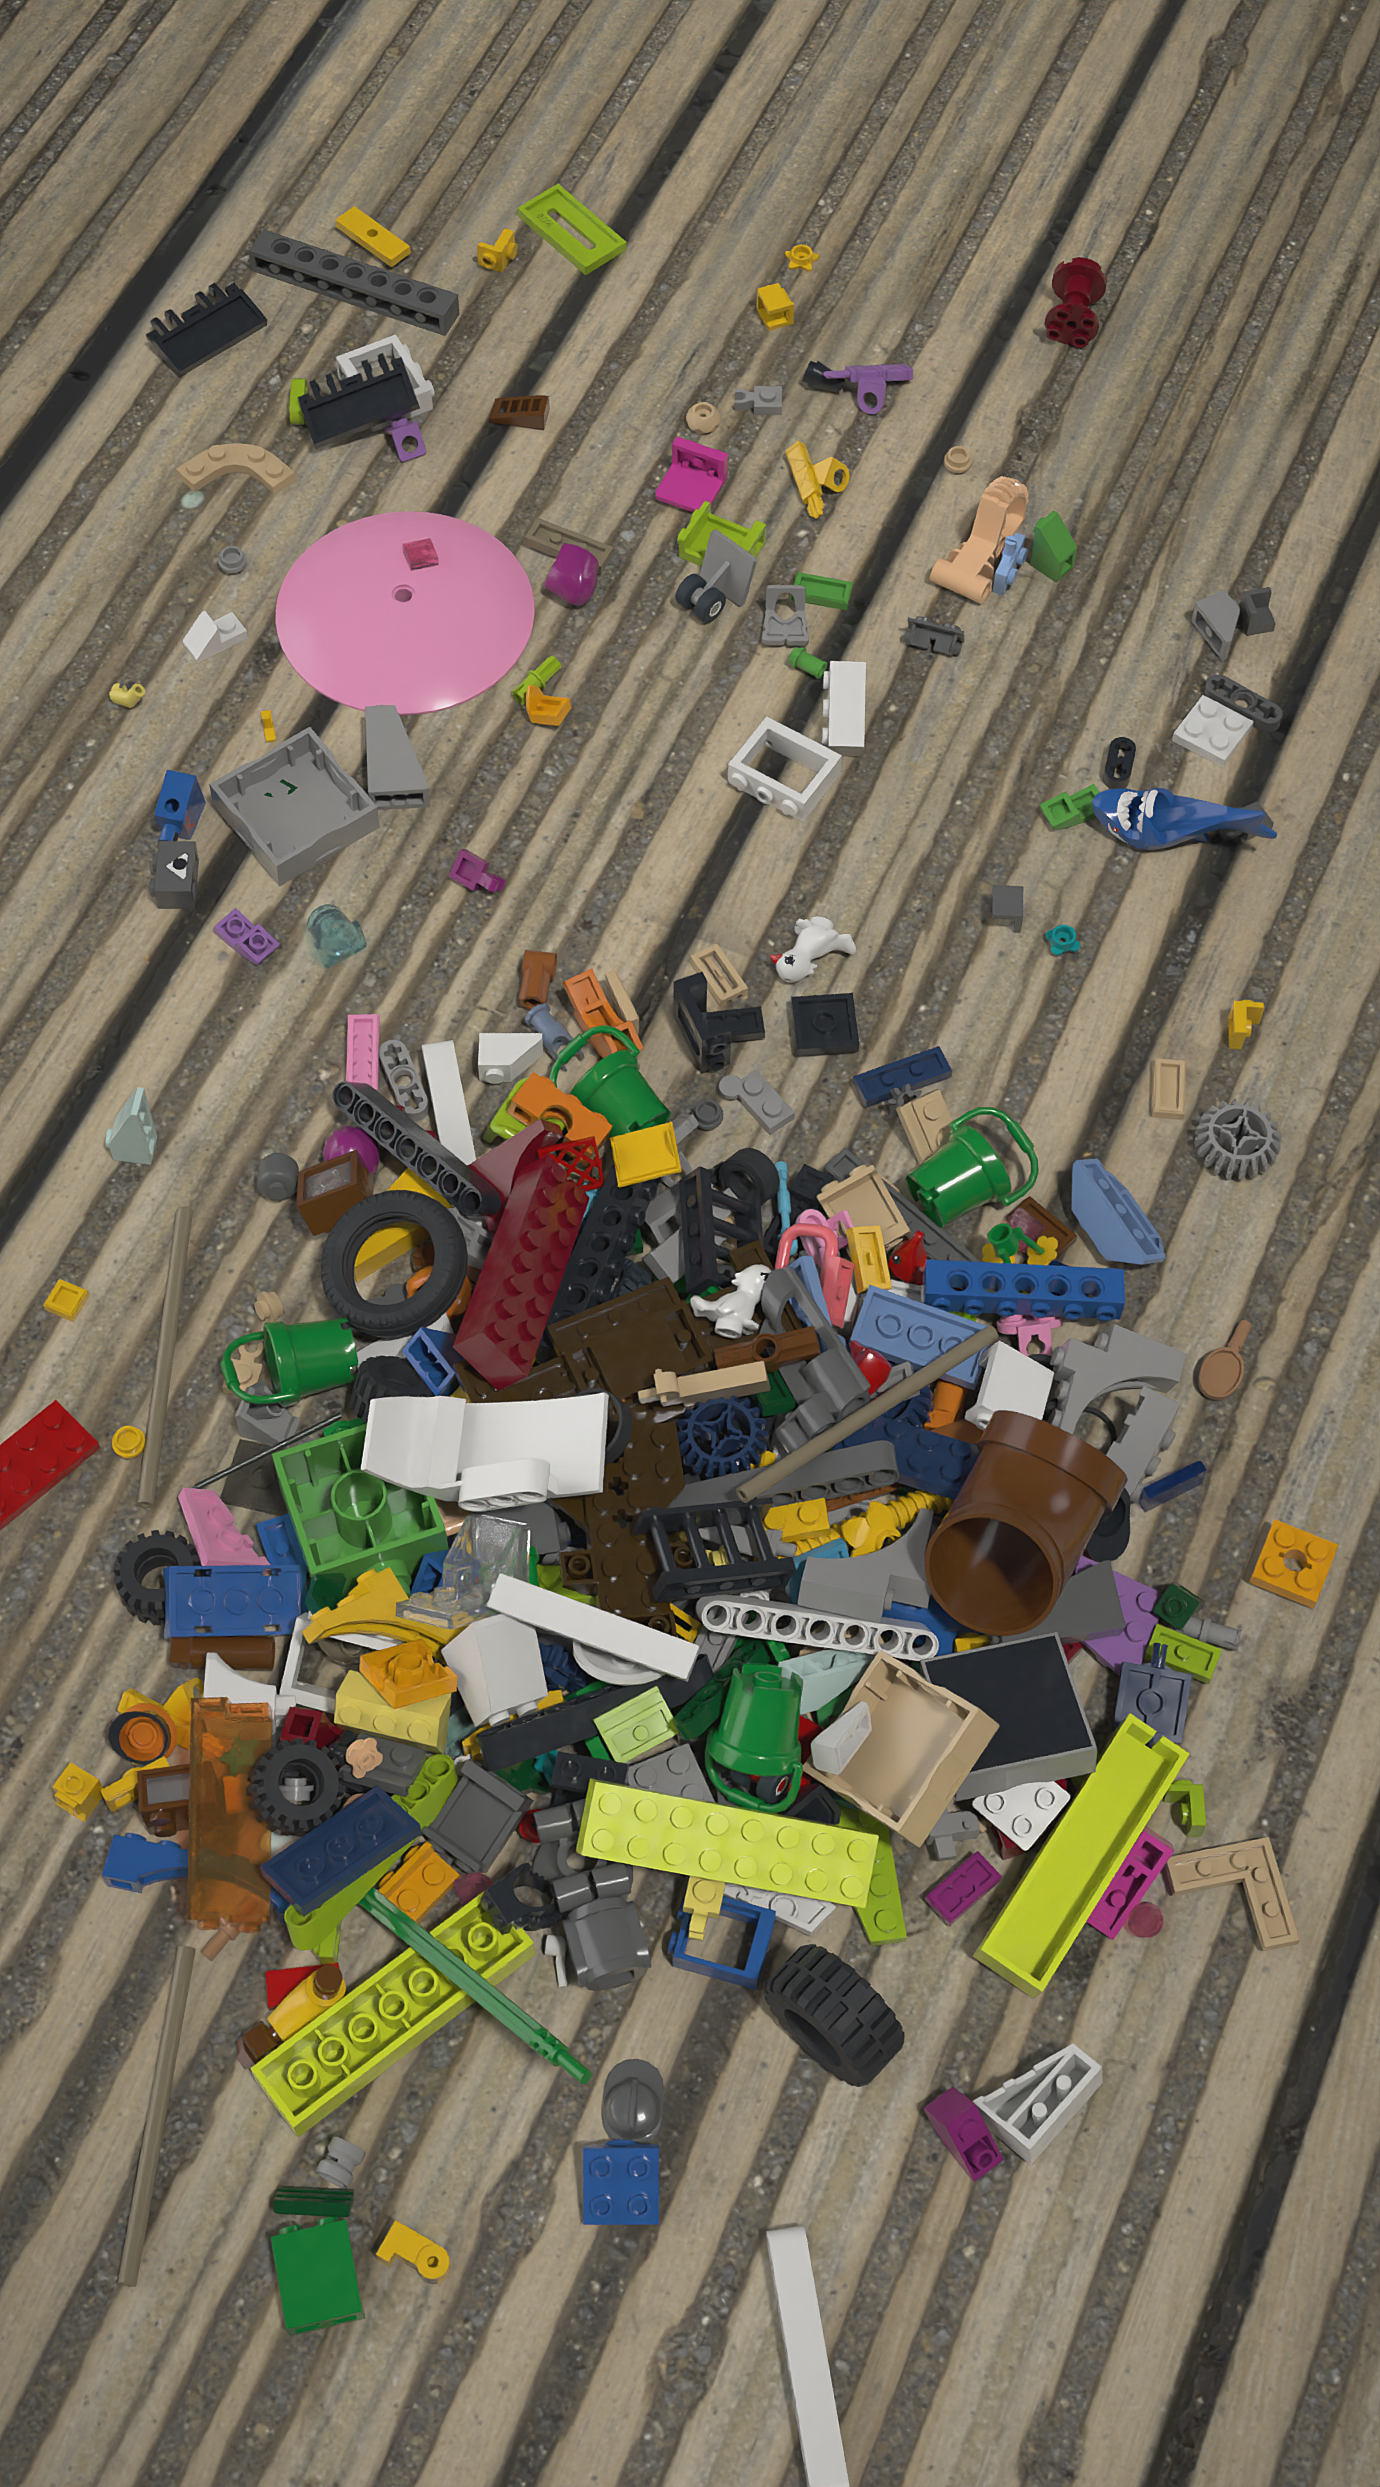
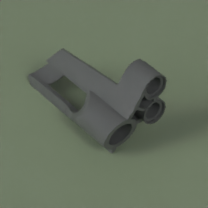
M792 1267L775 1269L768 1275L764 1284L761 1302L763 1313L766 1317L759 1334L770 1333L777 1335L786 1332L781 1325V1315L786 1302L794 1296L829 1350L820 1354L808 1364L803 1360L783 1365L779 1369L799 1406L794 1412L788 1413L784 1417L786 1420L773 1431L788 1455L868 1404L870 1400L868 1390L871 1386ZM772 1347L767 1348L772 1356L776 1349Z

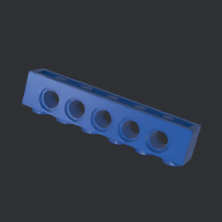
M926 1259L923 1272V1304L946 1312H965L970 1315L993 1313L1005 1317L1031 1315L1035 1318L1055 1316L1065 1317L1070 1320L1080 1318H1097L1100 1321L1120 1320L1125 1305L1124 1269ZM953 1287H958V1288L962 1289L963 1291H955V1290L952 1289V1288H953ZM985 1289H992L995 1293L987 1292ZM1018 1291H1026L1029 1294H1021ZM1051 1292H1057L1062 1296H1055ZM1084 1294H1091L1094 1297L1090 1298L1085 1296Z

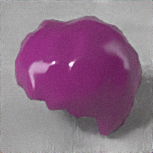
M343 1126L339 1130L332 1131L331 1135L326 1139L322 1152L324 1162L357 1149L372 1176L376 1174L379 1165L377 1141L361 1127Z

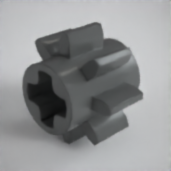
M910 1084L902 1086V1093L896 1087L890 1089L893 1097L890 1100L884 1101V1104L888 1105L891 1111L888 1117H899L895 1108L901 1106L905 1098L908 1102L918 1098L922 1091H910Z

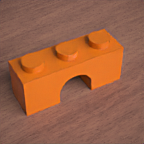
M532 1072L512 1098L507 1111L508 1114L527 1127L540 1118L558 1119L564 1123L568 1131L562 1143L595 1136L598 1151L607 1140L613 1127L603 1115L590 1111L582 1105L578 1098L571 1094H565L556 1088L549 1078L539 1076ZM580 1145V1146H576V1147H572V1148H574V1149H576L577 1151L580 1152V1150L582 1149V1147H583L584 1145ZM589 1146L584 1155L593 1159L595 1156L594 1148ZM567 1150L566 1153L575 1159L576 1155ZM582 1158L579 1160L586 1167L589 1164Z

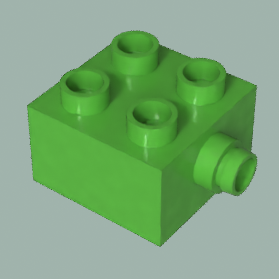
M367 1423L273 1453L272 1457L280 1489L311 1581L316 1574L343 1573L347 1580L342 1595L346 1598L349 1596L348 1593L358 1585L356 1579L371 1569H375L378 1573L390 1567L408 1598H410L409 1585L411 1584V1576L418 1574L424 1555L449 1549L446 1529L435 1498L391 1484L361 1470Z

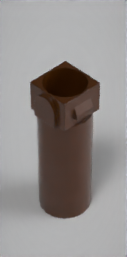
M275 1637L171 1638L169 1663L173 1668H182L184 1670L205 1669L207 1653H217L233 1670L273 1671L276 1652Z

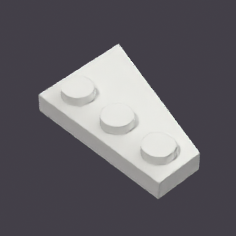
M726 1882L724 1896L776 1911L777 1921L809 1936H812L836 1910V1906L829 1901Z

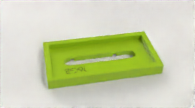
M556 184L517 208V215L521 220L585 275L627 250V242L560 184ZM551 212L559 213V216L584 238L586 237L595 248H586L548 214Z

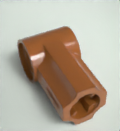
M525 950L522 965L523 982L519 1004L530 1011L539 1004H547L550 982L554 980L556 973L557 953Z

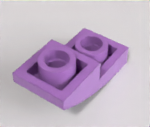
M237 908L232 910L213 928V932L227 945L257 966L280 947V944L259 924L254 926Z

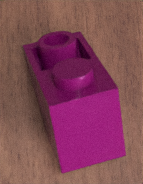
M952 2086L924 2108L938 2137L974 2182L1004 2160L976 2105L955 2087Z

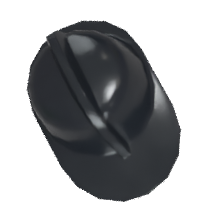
M1126 1488L1123 1489L1112 1513L1102 1515L1086 1546L1089 1555L1098 1562L1106 1560L1111 1562L1118 1559L1124 1553L1129 1543L1131 1504L1130 1495Z

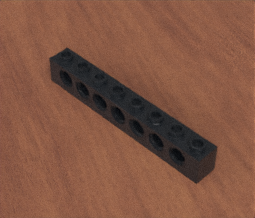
M613 1164L568 1260L535 1355L538 1363L542 1364L558 1357L546 1332L548 1325L609 1301L612 1285L622 1272V1263L627 1252H630L633 1248L634 1237L639 1226H642L645 1222L647 1208L657 1195V1186L662 1177L619 1188L615 1164Z

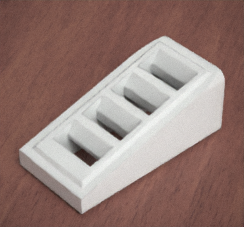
M863 1701L858 1703L812 1741L811 1751L816 1769L839 1775L872 1731L868 1703Z

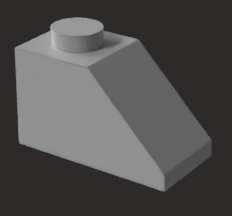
M1225 590L1195 602L1191 620L1221 661L1228 658L1240 614L1237 601L1232 599Z

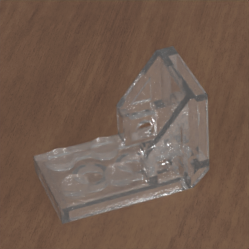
M477 1513L467 1515L443 1562V1587L434 1588V1592L430 1594L414 1593L411 1595V1599L397 1602L396 1617L446 1629H454L502 1614L488 1609L487 1603L500 1573L529 1583L530 1524Z

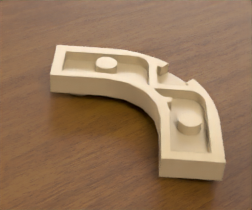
M242 443L213 445L176 469L177 477L194 492L224 474L235 472L254 477L274 495L296 480L295 472L274 454L260 446Z

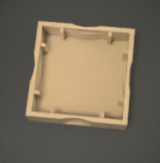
M879 1650L852 1691L844 1710L834 1721L836 1722L863 1701L868 1703L872 1731L839 1775L816 1769L812 1753L803 1765V1771L818 1782H821L823 1786L920 1848L1000 1725L978 1707L944 1687L931 1684L914 1669Z

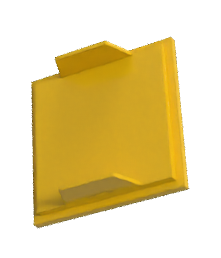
M673 1122L610 1138L619 1188L682 1172Z

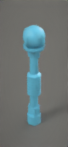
M782 1161L774 1164L780 1178L777 1203L778 1213L781 1214L782 1229L781 1234L777 1236L778 1245L782 1234L790 1227L789 1214L791 1213L790 1193L787 1191L786 1186L788 1181L787 1163ZM797 1238L792 1243L790 1256L797 1252Z

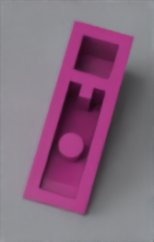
M1145 1826L1086 1922L1114 1940L1173 1854V1844Z

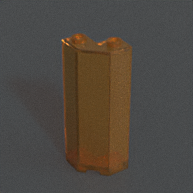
M228 1697L191 1698L187 1920L192 1924H197L198 1930L220 1929V1926L239 1927L240 1933L261 1932V1926H271V1884L262 1876L260 1866L271 1859L272 1832L266 1829L269 1824L267 1821L264 1820L262 1823H259L255 1819L259 1813L257 1809L250 1811L248 1803L252 1801V1796H246V1788L251 1784V1782L247 1781V1778L254 1769L253 1765L272 1748L273 1709L268 1702L232 1703Z

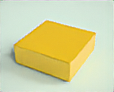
M59 1279L43 1306L46 1311L74 1322L90 1295L88 1290Z

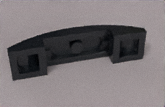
M806 1164L802 1166L789 1189L791 1213L789 1214L790 1226L796 1224L797 1217L805 1210H819L821 1204L816 1196L822 1193L821 1189L825 1185L832 1182V1176ZM779 1213L764 1237V1251L773 1269L778 1251L777 1236L781 1234L782 1229L781 1214ZM797 1237L798 1246L801 1243L800 1237Z

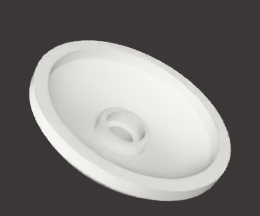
M573 1640V1654L576 1662L588 1674L603 1682L614 1685L633 1686L654 1681L665 1675V1673Z

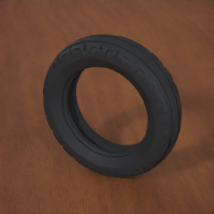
M389 1190L366 1197L353 1205L339 1218L327 1237L321 1257V1281L327 1300L340 1318H346L348 1325L365 1334L391 1338L416 1333L420 1327L426 1328L440 1319L457 1299L467 1273L468 1251L466 1240L453 1214L444 1205L430 1196L409 1190ZM394 1223H413L427 1229L434 1243L435 1260L432 1272L423 1287L410 1298L396 1304L378 1305L364 1300L355 1285L354 1265L358 1252L365 1241L379 1229Z

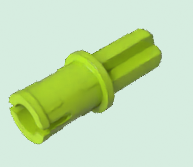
M550 656L535 671L529 670L527 677L511 691L514 700L521 705H525L528 686L535 685L540 690H544L546 687L545 683L561 669V663L555 656Z

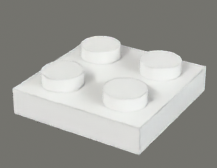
M1202 695L1173 733L1172 741L1224 767L1251 731L1254 721Z

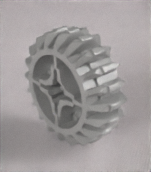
M1235 1098L1230 1106L1222 1100L1218 1108L1212 1105L1208 1109V1113H1204L1201 1116L1199 1125L1196 1127L1194 1144L1198 1148V1158L1205 1159V1168L1215 1167V1176L1220 1172L1226 1173L1227 1181L1232 1175H1237L1240 1182L1245 1178V1175H1248L1253 1180L1257 1177L1258 1172L1264 1175L1268 1167L1274 1165L1277 1155H1279L1281 1133L1277 1131L1278 1122L1270 1121V1112L1262 1114L1261 1105L1255 1108L1250 1107L1249 1100L1243 1105H1239ZM1237 1134H1240V1138H1239V1141H1240V1142H1239V1145L1236 1146V1141H1237L1236 1137H1237Z

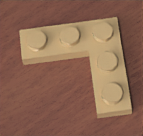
M1269 1837L1171 1856L1166 1862L1165 1869L1173 1896L1242 1882L1262 1951L1296 1945L1300 1941Z

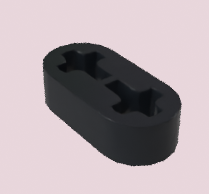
M1118 737L1110 743L1103 775V782L1110 789L1126 788L1130 782L1136 745L1129 738ZM1119 749L1125 750L1124 758L1118 757ZM1115 769L1121 770L1120 778L1114 777Z

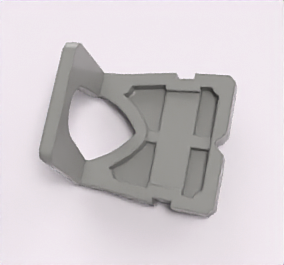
M767 586L762 644L784 645L786 643L787 646H807L809 644L808 627L805 617L806 589L804 586ZM781 593H790L794 596L796 613L787 620H783L774 612L777 597Z

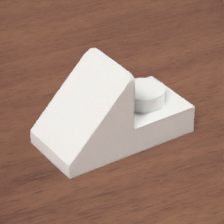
M204 610L183 639V645L195 661L199 663L247 639L248 635L247 630L233 612L213 621Z

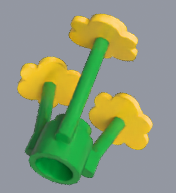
M1000 1223L987 1233L990 1243L985 1244L982 1248L984 1256L982 1262L1015 1264L1016 1259L1014 1256L1019 1249V1241L1021 1240L1029 1246L1027 1249V1255L1029 1256L1028 1264L1049 1265L1057 1256L1055 1249L1058 1246V1240L1054 1237L1047 1238L1046 1236H1041L1037 1242H1034L1024 1234L1020 1227L1012 1229L1009 1224ZM1018 1291L1021 1294H1029L1026 1291Z

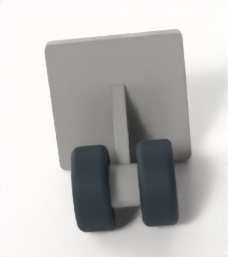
M718 530L712 531L700 576L698 574H691L681 582L676 591V602L685 609L695 607L694 613L697 618L705 623L712 622L722 612L726 603V597L738 606L745 604L757 559Z

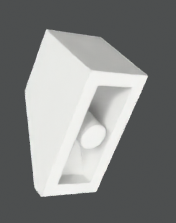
M479 1033L478 1070L480 1082L498 1084L513 1081L543 1056L542 1033Z

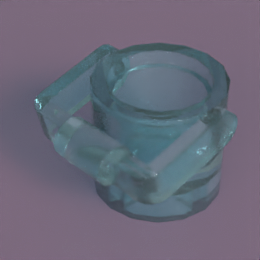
M333 904L319 906L308 918V932L316 941L313 945L319 960L325 968L344 961L367 946L359 922L357 920L351 922L343 911Z

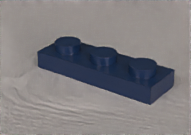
M940 1046L855 1075L853 1076V1084L866 1108L891 1099L893 1096L890 1093V1089L896 1087L902 1093V1086L910 1084V1091H914L950 1078L952 1076V1069Z

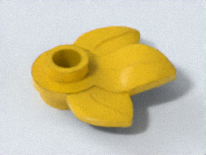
M870 1501L865 1518H850L841 1527L844 1540L854 1547L850 1557L879 1551L902 1537L900 1532L894 1528L893 1513L888 1507L878 1501ZM887 1537L888 1542L886 1546L882 1547V1543L884 1539Z

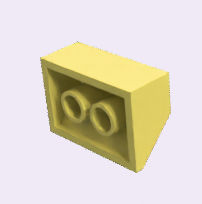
M349 1670L336 1693L334 1723L340 1729L352 1731L357 1735L364 1733L429 1752L444 1754L446 1751L452 1694L448 1693L437 1698L394 1709L361 1672Z

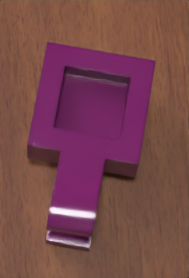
M460 849L449 874V877L473 891L478 890L480 885L493 893L496 890L502 892L506 884L504 878L487 872L490 865L488 861L467 849Z

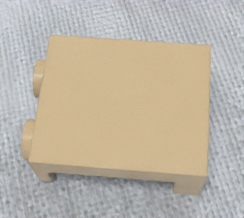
M861 1165L849 1173V1178L840 1183L833 1181L825 1185L821 1189L822 1193L816 1196L829 1219L837 1213L847 1210L854 1227L880 1225L885 1252L913 1236L874 1165L868 1167ZM840 1221L836 1232L839 1236L842 1235L846 1238V1227ZM848 1245V1246H846L845 1248H846V1250H847V1253H848L849 1257L851 1258V1256H850V1250H849V1245Z

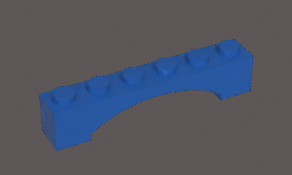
M126 1833L125 1837L114 1834L102 1872V1877L108 1887L142 1894L144 1886L171 1879L201 1878L221 1881L243 1888L265 1900L276 1909L280 1923L286 1924L284 1916L291 1904L262 1876L261 1865L252 1864L249 1859L239 1855H230L229 1858L215 1856V1852L206 1848L197 1847L194 1851L181 1849L179 1844L168 1840H161L160 1844L148 1842L145 1837L135 1833Z

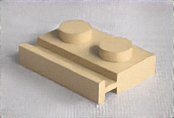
M940 1089L930 1091L903 1106L895 1108L919 1165L949 1142L950 1133L953 1132L950 1129V1123L953 1120Z

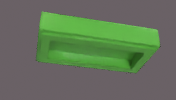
M797 572L794 585L805 587V603L841 610L848 609L853 582ZM791 594V600L795 601L794 596Z

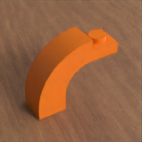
M592 968L562 982L575 1009L573 1014L583 1033L591 1027L601 1025L616 1027L627 1035L639 1050L644 1049L631 1020L622 1021L611 1008ZM596 1034L588 1039L603 1059L619 1050H629L621 1040L611 1034Z

